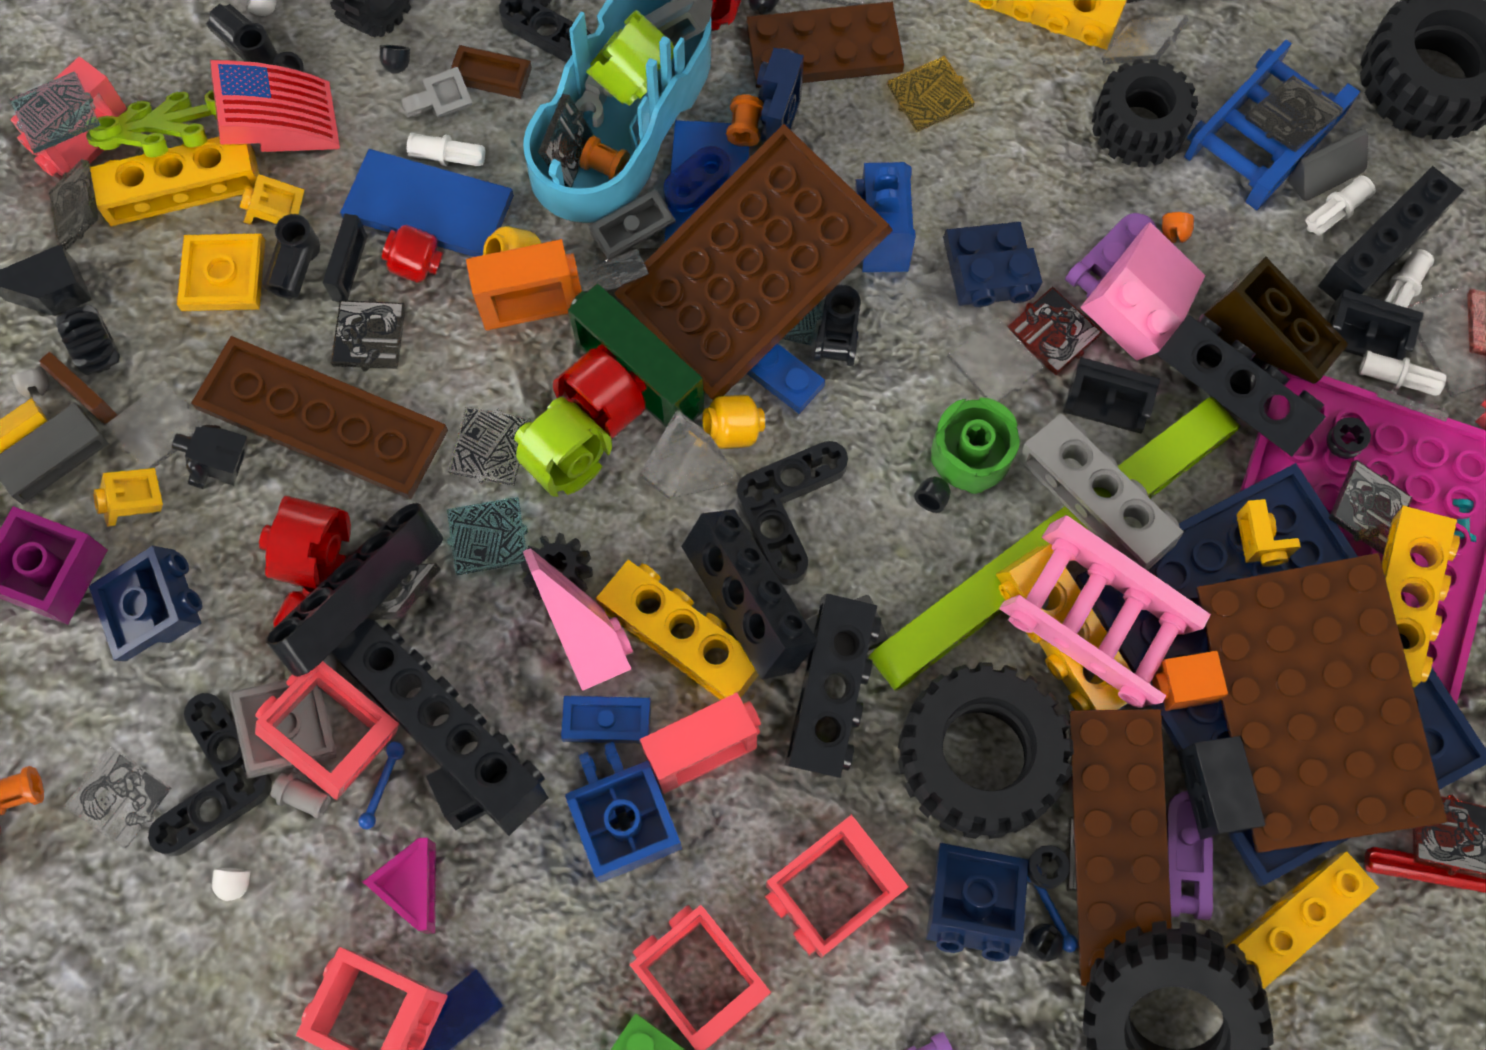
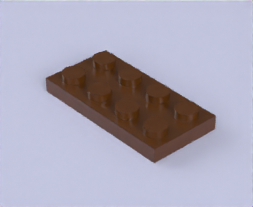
M893 1L747 17V32L756 88H761V85H757L761 64L763 61L769 63L774 48H786L794 53L804 55L802 83L903 72L904 60Z

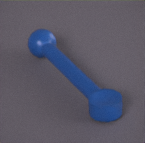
M391 742L386 747L388 759L368 808L358 819L359 826L362 829H371L375 825L376 819L374 814L396 760L401 759L405 753L404 747L399 742Z
M1038 866V867H1037V870H1038L1039 873L1042 875V870H1041V868ZM1034 885L1052 921L1064 938L1063 950L1074 952L1078 948V939L1074 935L1069 934L1047 890Z

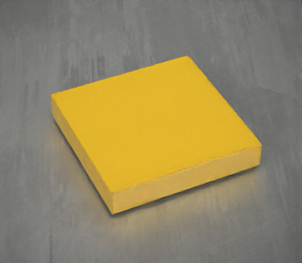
M262 233L184 235L177 306L181 311L260 310L266 241Z

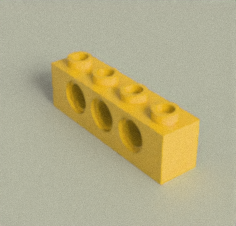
M969 0V2L978 4L982 8L998 11L1012 16L1016 20L1029 22L1046 28L1053 33L1063 34L1082 41L1089 46H1096L1105 50L1108 49L1127 1Z
M219 136L207 139L205 144L198 147H187L183 143L180 146L168 148L167 153L158 157H147L143 153L142 155L122 160H110L104 164L89 167L96 208L110 226L243 195L245 186L253 187L259 174L255 151L251 144L220 145Z
M1402 506L1392 519L1381 564L1399 633L1406 636L1410 643V649L1403 650L1414 689L1420 682L1425 683L1432 668L1433 658L1426 655L1429 642L1436 640L1441 628L1442 617L1436 615L1439 600H1445L1450 588L1451 576L1445 575L1448 560L1453 561L1457 554L1460 536L1454 535L1457 519ZM1410 553L1422 555L1427 560L1428 567L1416 565L1412 561ZM1406 592L1414 595L1419 602V608H1413L1405 604L1401 598V593Z
M1052 544L1034 548L996 574L1001 582L999 590L1005 601L1017 595L1025 599L1027 598L1054 552ZM1066 567L1049 594L1047 607L1045 609L1041 608L1042 611L1061 624L1081 592ZM1091 609L1077 635L1096 648H1099L1107 631L1093 609ZM1025 632L1034 643L1040 644L1047 655L1045 663L1049 671L1058 680H1063L1071 694L1068 695V699L1074 710H1118L1127 704L1118 696L1119 690L1095 674L1093 679L1088 682L1083 675V666L1034 632ZM1118 650L1114 660L1131 671Z
M628 559L596 597L597 603L603 607L606 615L610 618L617 617L623 628L717 699L722 700L737 692L740 698H742L759 675L738 640L725 632L728 629L726 624L712 613L708 612L704 616L693 608V600L680 589L674 588L670 591L659 582L661 577L648 565L641 563L638 567ZM652 598L661 603L659 609L654 613L646 614L638 609L639 604L645 599ZM680 623H687L694 628L693 634L685 639L674 637L671 631ZM713 648H721L728 654V658L723 663L717 665L707 662L704 656Z
M1347 851L1328 857L1225 947L1227 948L1230 944H1235L1245 953L1247 964L1255 966L1261 977L1263 989H1265L1379 887Z

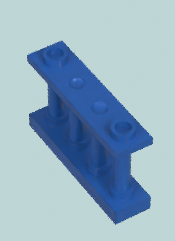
M1285 40L1275 51L1269 48L1255 66L1257 70L1207 123L1202 120L1198 122L1187 137V140L1191 142L1184 156L1187 160L1191 161L1205 147L1250 180L1248 185L1253 189L1245 202L1256 211L1293 173L1299 161L1308 156L1347 114L1360 93L1359 90L1347 83L1337 95L1333 92L1327 94L1284 64L1282 61L1292 45L1288 40ZM1271 75L1287 86L1293 82L1339 113L1296 150L1282 143L1238 111L1250 98L1284 124L1289 125L1290 123L1264 107L1266 103L1293 121L1292 118L1295 114L1292 115L1285 110H1281L1275 104L1277 98L1261 87ZM1286 104L1283 106L1290 113L1296 112L1291 110L1292 108H1288ZM1300 122L1298 126H1306L1309 122ZM1226 123L1230 124L1273 156L1271 160L1274 161V164L1269 169L1264 165L1261 168L1215 134ZM1293 123L1290 125V127L1293 128L1296 124ZM1297 129V130H1295V133H1294V134H1301V135H1303V134H1305V133H1303V132H1301L1299 129Z

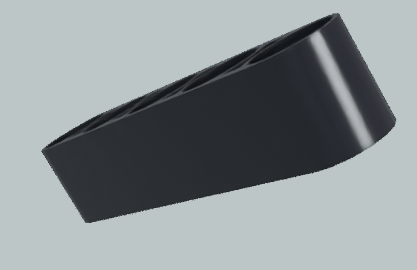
M412 503L398 510L269 633L266 643L291 674L301 676L316 668L400 585L399 583H402V580L417 565H421L439 547L443 541V535L421 504Z

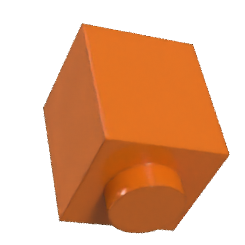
M1218 651L1164 659L1152 679L1153 687L1166 695L1163 701L1166 711L1217 703L1222 697L1228 695Z

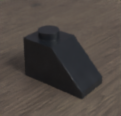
M61 244L0 269V296L4 301L57 316L61 313H66V310L76 306L79 307L92 300L77 263Z

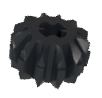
M89 304L82 307L76 306L66 310V313L57 317L56 325L62 342L80 372L85 375L96 372L101 373L119 363L120 354L102 316L95 307Z
M559 532L555 538V543H550L549 539L542 535L540 538L541 549L535 546H528L527 549L531 548L552 566L560 568L564 565L565 570L562 574L582 591L586 592L588 587L583 579L593 576L592 567L586 565L591 560V556L588 550L580 551L581 543L577 538L572 539L566 544L564 534ZM524 560L521 562V568L523 572L528 573L523 578L525 587L534 588L533 595L535 599L541 600V594L527 561Z

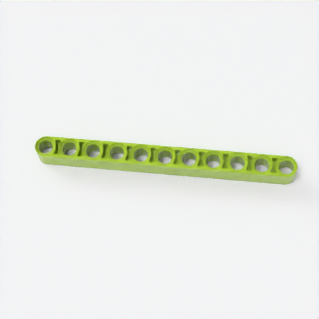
M1211 396L1118 465V468L1130 480L1138 481L1146 489L1148 497L1151 499L1225 443L1240 429L1241 425ZM1093 488L1094 492L1100 497H1112L1110 492L1104 488ZM1064 506L884 641L868 658L872 659L874 666L894 691L900 690L1003 612L999 608L1005 599L1000 593L999 585L1001 582L996 574L1034 548L1050 544L1042 539L1050 523L1067 515L1086 529L1088 528Z

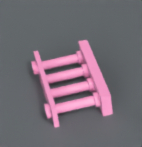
M1065 515L1050 523L1042 539L1052 544L1054 552L1026 599L1017 595L1004 601L999 609L1010 616L1009 621L1015 627L1027 633L1034 632L1119 690L1118 696L1126 703L1139 708L1163 703L1166 695L1150 685V682L1177 634L1184 635L1203 629L1211 614L1069 516ZM1076 561L1088 570L1087 573L1090 577L1061 624L1042 611L1041 608L1068 562ZM1105 585H1111L1124 594L1125 603L1100 647L1096 648L1077 634ZM1147 610L1159 618L1161 627L1136 672L1133 673L1115 661L1114 657L1140 611Z

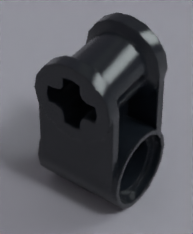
M837 285L826 295L822 322L818 328L814 361L820 362L822 358L846 361L847 366L854 367L861 300L858 292L853 287ZM844 305L851 311L846 314H840L835 312L833 307Z

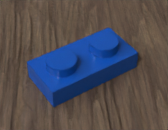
M778 343L747 373V375L798 414L806 408L825 386L824 378Z
M564 696L561 739L563 742L641 744L639 739L650 734L651 699L640 697Z

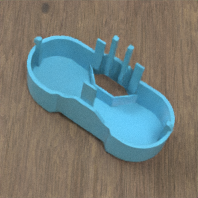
M606 0L597 14L598 28L595 33L587 35L585 13L582 11L579 13L569 29L572 55L564 66L557 93L551 102L541 104L538 107L524 135V155L531 187L537 200L547 210L569 221L595 223L637 198L651 176L661 142L678 114L692 108L709 75L711 67V18L703 32L685 42L684 38L680 37L673 49L672 60L670 39L665 36L661 38L659 42L660 69L657 71V61L649 58L646 63L647 92L641 99L637 98L628 106L626 103L622 104L614 96L612 98L607 96L603 104L604 120L598 128L593 127V111H586L582 114L581 119L583 118L592 136L599 137L602 144L613 149L628 151L630 159L623 170L611 180H609V176L592 168L584 170L579 166L570 188L563 178L561 162L555 159L551 161L546 153L550 142H553L555 133L559 129L565 133L568 139L567 141L562 135L560 152L563 155H567L568 149L571 151L570 143L571 141L573 142V139L560 122V118H563L574 137L576 136L575 130L576 133L578 131L576 128L577 124L573 125L571 122V115L565 107L568 103L574 112L576 101L582 97L585 91V82L589 76L586 70L591 66L590 64L615 31L623 30L626 26L624 21L632 12L638 10L643 16H646L672 0ZM582 136L580 137L579 145L581 146V148H583ZM577 144L574 147V157L577 154ZM568 158L567 163L572 164L574 159Z

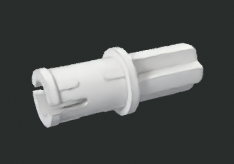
M413 132L410 133L407 140V152L410 158L438 161L442 166H447L449 162L473 166L484 164L485 147L483 145L452 141L449 135H444L442 138Z
M1360 175L1340 192L1331 193L1327 197L1326 203L1306 218L1307 230L1319 236L1340 220L1349 219L1353 215L1354 209L1375 194L1376 189L1373 182L1368 177Z
M1422 249L1410 251L1400 272L1391 277L1389 283L1391 287L1383 301L1407 308L1411 299L1418 296L1421 292V282L1429 268L1434 264L1433 256Z
M1369 350L1366 351L1358 372L1362 376L1366 375L1392 383L1395 389L1403 386L1434 396L1442 392L1446 382V374L1443 372L1412 364L1410 359L1406 357L1401 361L1372 353Z

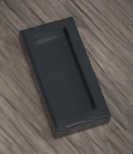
M344 214L322 282L332 301H348L368 237L357 215Z

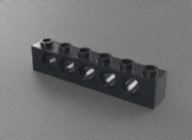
M369 616L332 651V654L377 703L510 836L549 798L541 786L545 777L529 760L520 764L512 756L516 751L514 746L499 731L492 736L483 727L487 723L486 719L472 704L469 703L463 708L455 700L459 695L456 689L443 676L435 680L428 673L432 667L417 650L414 649L408 654L401 647L405 640L389 623L381 627ZM393 661L389 668L380 671L385 663ZM421 687L415 696L406 698L411 690ZM449 714L444 723L433 726L437 718ZM478 742L472 752L461 754L462 749L467 744ZM502 770L507 771L506 776L500 782L489 783L493 774Z

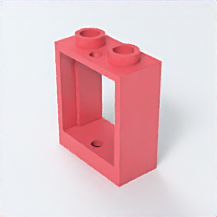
M80 56L39 93L41 94L10 119L21 133L17 139L36 156L34 158L35 162L50 176L58 173L68 182L87 164L90 165L104 150L88 143L86 138L88 128L80 127L83 126L84 122L76 126L75 132H70L75 135L63 138L55 147L48 139V137L51 138L50 135H53L51 133L46 137L43 135L38 140L41 143L30 139L29 134L36 140L71 110L50 89L55 88L54 91L58 93L59 89H57V86L81 87V92L84 93L83 97L69 92L67 96L88 103L90 101L93 102L96 109L92 111L91 116H87L89 117V122L92 120L93 114L95 116L94 119L102 116L119 117L127 110V107L108 78ZM66 82H79L74 84H64ZM61 89L59 96L64 98L67 89ZM69 89V90H68V91H71V92H74V93H77V94L82 95L81 93H79V91H80L81 89H77V91L74 90V89ZM47 92H49L50 94H52L62 105H64V106L67 108V110H65V109H64L55 99H53ZM45 94H46L52 101H54V102H55L63 111H65V112H62L57 106H55V105L45 96ZM43 97L51 105L48 110L57 118L49 113L48 110L39 116L30 106ZM40 100L33 106L39 114L49 107L45 106L42 110H38L37 105L41 103ZM65 100L67 103L73 102L78 104H84L83 108L87 105V103ZM81 105L75 107L77 108L75 115L80 111ZM51 108L56 110L60 115L58 116ZM27 109H28L29 111H31V112H32L41 122H43L47 127L45 128L34 116H32V115L27 111ZM24 112H26L27 114H29V115H30L40 126H42L44 129L42 130V129H41L33 120H31ZM47 112L54 120L48 117L45 113ZM21 114L28 118L39 130H41V132H39L32 124H30ZM70 114L65 117V123L71 120ZM63 119L59 122L58 128H56V125H55V126H54L52 129H50V130L59 131L60 128H61ZM23 121H25L34 131H36L38 135H36L30 128H28L23 123ZM43 141H44V142H47V143H49V144H51V145L49 146V145H47V144L44 143V144L42 145V147L40 148V150H38V148L40 147V145L42 144Z
M322 661L307 674L301 676H294L292 674L286 682L289 688L278 699L275 696H271L262 704L255 714L258 718L255 734L337 801L394 738L399 723ZM316 685L370 728L368 733L331 773L276 729Z
M737 692L639 740L662 793L665 794L757 749V735L761 734L758 726L761 725V722L752 703L748 701L743 704Z
M851 814L766 882V887L770 893L765 898L780 918L788 914L798 929L792 934L809 956L816 951L819 957L823 958L908 888V885ZM843 841L883 894L827 939L823 940L783 886L836 844Z
M688 905L669 920L668 924L672 929L659 940L654 935L650 936L632 952L637 959L630 966L695 1050H707L771 994V991L704 907L700 905L693 911ZM701 924L748 983L749 987L702 1028L696 1031L648 968Z
M339 947L335 956L325 967L324 979L313 1001L307 1005L303 1012L302 1023L296 1036L323 1050H358L330 1036L329 1033L361 970L407 992L380 1050H423L448 995L361 954Z

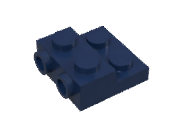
M774 48L769 63L763 61L758 74L757 85H761L758 98L764 103L761 114V121L764 124L761 134V142L763 143L783 124L790 130L792 129L801 102L804 55L794 53L786 48Z
M1021 221L946 229L943 240L959 306L973 305L974 307H986L994 302L1009 300L1013 303H1022L1035 297L1043 282L1034 248H1027Z
M152 545L89 585L114 661L126 662L155 643H171L202 624L198 615V611L202 609V601L194 590L189 589L185 574L189 572V565L184 556L176 552V550Z
M940 843L937 850L933 893L930 898L926 940L935 941L938 949L948 953L961 952L964 947L982 950V956L990 961L1001 962L1008 960L1009 956L1016 957L1024 940L1028 859Z

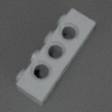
M1061 413L1024 443L1019 461L1093 534L1148 571L1176 546L1184 533L1179 528L1177 519L1169 511L1160 509L1148 497L1146 489L1138 481L1130 480L1118 468L1117 462L1107 451L1099 450L1088 439L1087 433L1077 422H1070ZM1068 458L1074 459L1082 467H1069L1063 460ZM1093 488H1104L1110 492L1112 497H1100L1094 492ZM1133 517L1141 523L1142 528L1130 527L1124 521V518Z

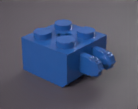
M905 162L864 163L862 179H855V192L893 230L861 261L862 272L909 271L916 234L913 229L910 181L912 169Z
M614 742L605 744L604 752L615 774L599 780L594 760L589 756L588 752H585L578 756L589 784L565 794L594 876L599 883H603L683 849L649 761L647 760L624 770ZM622 812H626L628 817L635 815V820L630 823L631 828L626 831H622L620 828L613 829V825L619 822L617 815Z

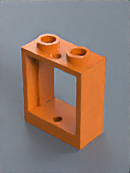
M562 239L466 259L472 294L485 331L568 314L572 301L582 292L574 253L565 254Z

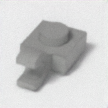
M458 67L422 79L425 91L401 99L407 118L418 116L433 108L436 118H440L472 106V100Z
M590 75L585 82V91L582 97L574 105V113L578 111L574 116L576 119V115L579 113L582 117L584 112L593 111V127L598 128L604 120L603 104L607 96L612 98L613 95Z

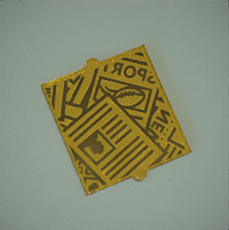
M945 55L887 82V86L899 103L898 110L906 114L916 132L968 110L975 105V101L963 84V77L956 74Z

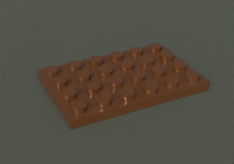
M783 124L643 263L647 275L622 284L614 294L641 323L703 378V390L714 400L718 396H724L893 230L870 205Z
M1379 553L1196 588L1200 607L1211 614L1204 626L1210 652L1218 651L1228 690V695L1222 697L1221 702L1229 737L1241 736L1266 824V826L1251 829L1257 853L1447 823Z

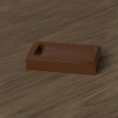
M459 45L450 68L458 67L466 87L519 99L523 96L532 70L530 60Z
M50 351L39 360V365L104 425L107 424L109 426L119 417L103 399Z

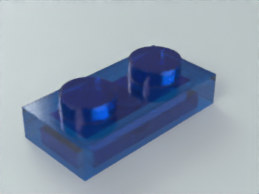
M474 970L445 994L448 997L423 1050H454L506 1007L479 970Z

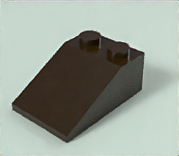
M1267 256L1237 279L1203 314L1222 328L1217 336H1220L1228 344L1231 345L1237 339L1256 353L1255 358L1312 384L1321 380L1348 346L1344 338Z

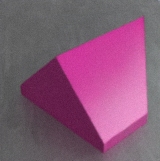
M418 838L362 883L417 931L425 934H435L436 843L429 838Z

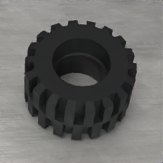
M1137 59L1133 61L1132 66L1126 62L1119 66L1117 72L1113 70L1108 76L1092 116V122L1094 123L1092 130L1094 136L1100 137L1098 140L1099 146L1102 149L1108 148V155L1113 159L1119 156L1123 158V164L1130 165L1131 162H1137L1138 167H1147L1148 162L1151 161L1155 166L1161 164L1164 158H1172L1176 154L1177 149L1180 150L1196 118L1198 96L1193 95L1196 90L1194 85L1185 82L1187 76L1182 71L1178 73L1173 71L1174 66L1169 63L1163 66L1158 64L1159 60L1150 59L1149 63H1144L1142 59ZM1141 107L1148 109L1159 119L1140 117L1130 108Z

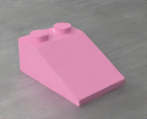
M1149 222L1080 308L1128 354L1138 361L1158 353L1182 324L1206 275Z
M531 548L523 551L531 574L582 691L631 670L626 655L633 653V650L617 617L609 619L601 605Z

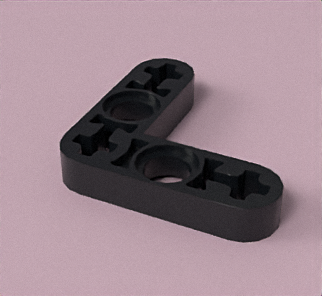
M501 0L499 13L505 29L567 63L572 55L569 29L574 22L548 9L547 6L552 0ZM545 24H551L557 28L549 36H543L537 32L538 28Z
M826 441L750 472L738 482L737 501L761 552L783 585L790 586L801 582L806 576L808 568L807 554L783 503L833 483L843 477L847 468L848 455L845 448L837 442ZM828 454L831 459L838 458L835 469H831L828 464L822 465L815 469L816 478H811L810 467L806 461H810L811 468H814L822 463L823 455ZM789 468L798 469L803 474L804 480L798 486H787L780 477L783 471ZM773 476L778 494H774L773 487H770L762 492V499L756 501L753 496L745 497L748 495L749 486L754 485L757 490H762L769 487L770 479L768 477ZM769 519L778 520L784 527L783 533L777 538H767L760 530V526L764 521ZM785 544V551L791 561L799 560L795 573H790L787 568L780 570L783 557L779 548Z
M201 693L189 700L184 710V718L216 772L218 779L173 807L152 823L148 832L150 846L155 851L167 856H179L186 853L262 803L271 791L272 782L269 774L253 777L254 779H259L253 784L256 790L254 793L249 794L245 791H240L245 786V783L240 774L234 770L242 767L245 773L246 770L234 717L228 706L220 698L210 693ZM207 705L212 709L216 708L211 712V717L216 725L222 729L214 732L208 723L198 720L203 716L201 709ZM235 738L239 744L237 754L228 761H221L217 755L219 744L224 739ZM210 798H218L222 805L220 815L211 822H204L200 816L202 804ZM185 814H188L189 820L198 827L196 832L190 827H185L176 834L178 842L175 845L163 842L168 836L167 827L172 826L179 829L190 823L184 817Z

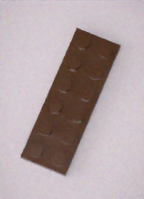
M230 336L191 402L198 411L409 500L413 498L448 432L444 423L233 336Z
M1161 709L1069 711L1070 739L1073 740L1074 753L1071 755L1081 986H1086L1087 982L1090 981L1091 968L1097 958L1104 959L1105 947L1114 939L1119 940L1122 944L1126 942V931L1139 926L1143 933L1152 931V922L1166 921L1167 929H1172Z

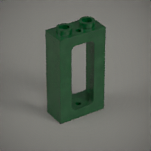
M598 283L589 291H583L574 298L568 313L576 345L585 354L590 349L597 348L600 344H603L612 352L627 372L631 370L646 384V390L642 392L645 400V409L677 437L705 409L703 378Z

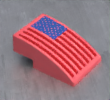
M210 60L220 145L260 143L261 152L339 149V138L329 81L312 74L277 65L233 60Z

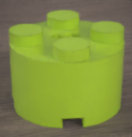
M638 10L632 12L624 21L626 26L623 30L615 31L590 64L591 66L586 70L587 74L622 104L626 103L628 106L637 98L641 99L647 92L646 63L649 58L656 60L657 71L660 69L659 42L665 36ZM670 40V42H671V60H672V59H673V49H674V46L672 45L673 42Z
M559 397L552 401L547 411L542 413L533 423L528 422L522 425L514 437V440L518 443L516 451L517 461L553 497H559L557 492L564 491L567 495H570L586 486L602 469L603 466L598 461L603 452L609 456L612 450L611 437L576 403L569 402L564 397Z

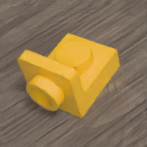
M258 174L254 186L246 185L239 208L246 210L243 223L251 225L254 217L277 224L286 215L299 214L305 189Z
M155 468L103 473L100 489H94L93 492L96 513H104L107 527L116 526L118 516L161 512L163 506Z
M1266 499L1248 501L1236 514L1246 563L1261 561L1262 566L1265 567L1287 563L1289 561L1288 558L1301 547L1299 538L1274 540L1276 536V521L1274 515L1268 513Z

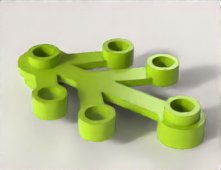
M213 90L207 92L204 96L206 104L192 107L188 93L175 92L169 94L166 100L154 110H152L149 102L138 101L130 104L127 110L119 117L102 116L95 118L91 128H89L91 121L87 124L88 132L86 138L88 143L94 147H99L101 150H112L122 144L139 146L143 148L144 154L147 157H158L168 152L164 135L182 137L183 143L187 147L201 146L207 142L204 126L197 123H182L214 115V118L217 120ZM142 132H151V133H153V134L147 135V134H141V133H142Z

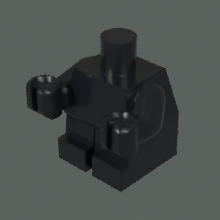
M203 425L195 428L192 437L176 433L172 449L186 453V468L190 473L188 478L189 485L203 489L209 476L234 486L247 451V436L221 429L218 425Z

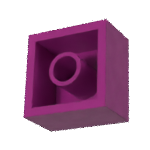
M13 506L0 528V599L68 625L108 550L86 533Z

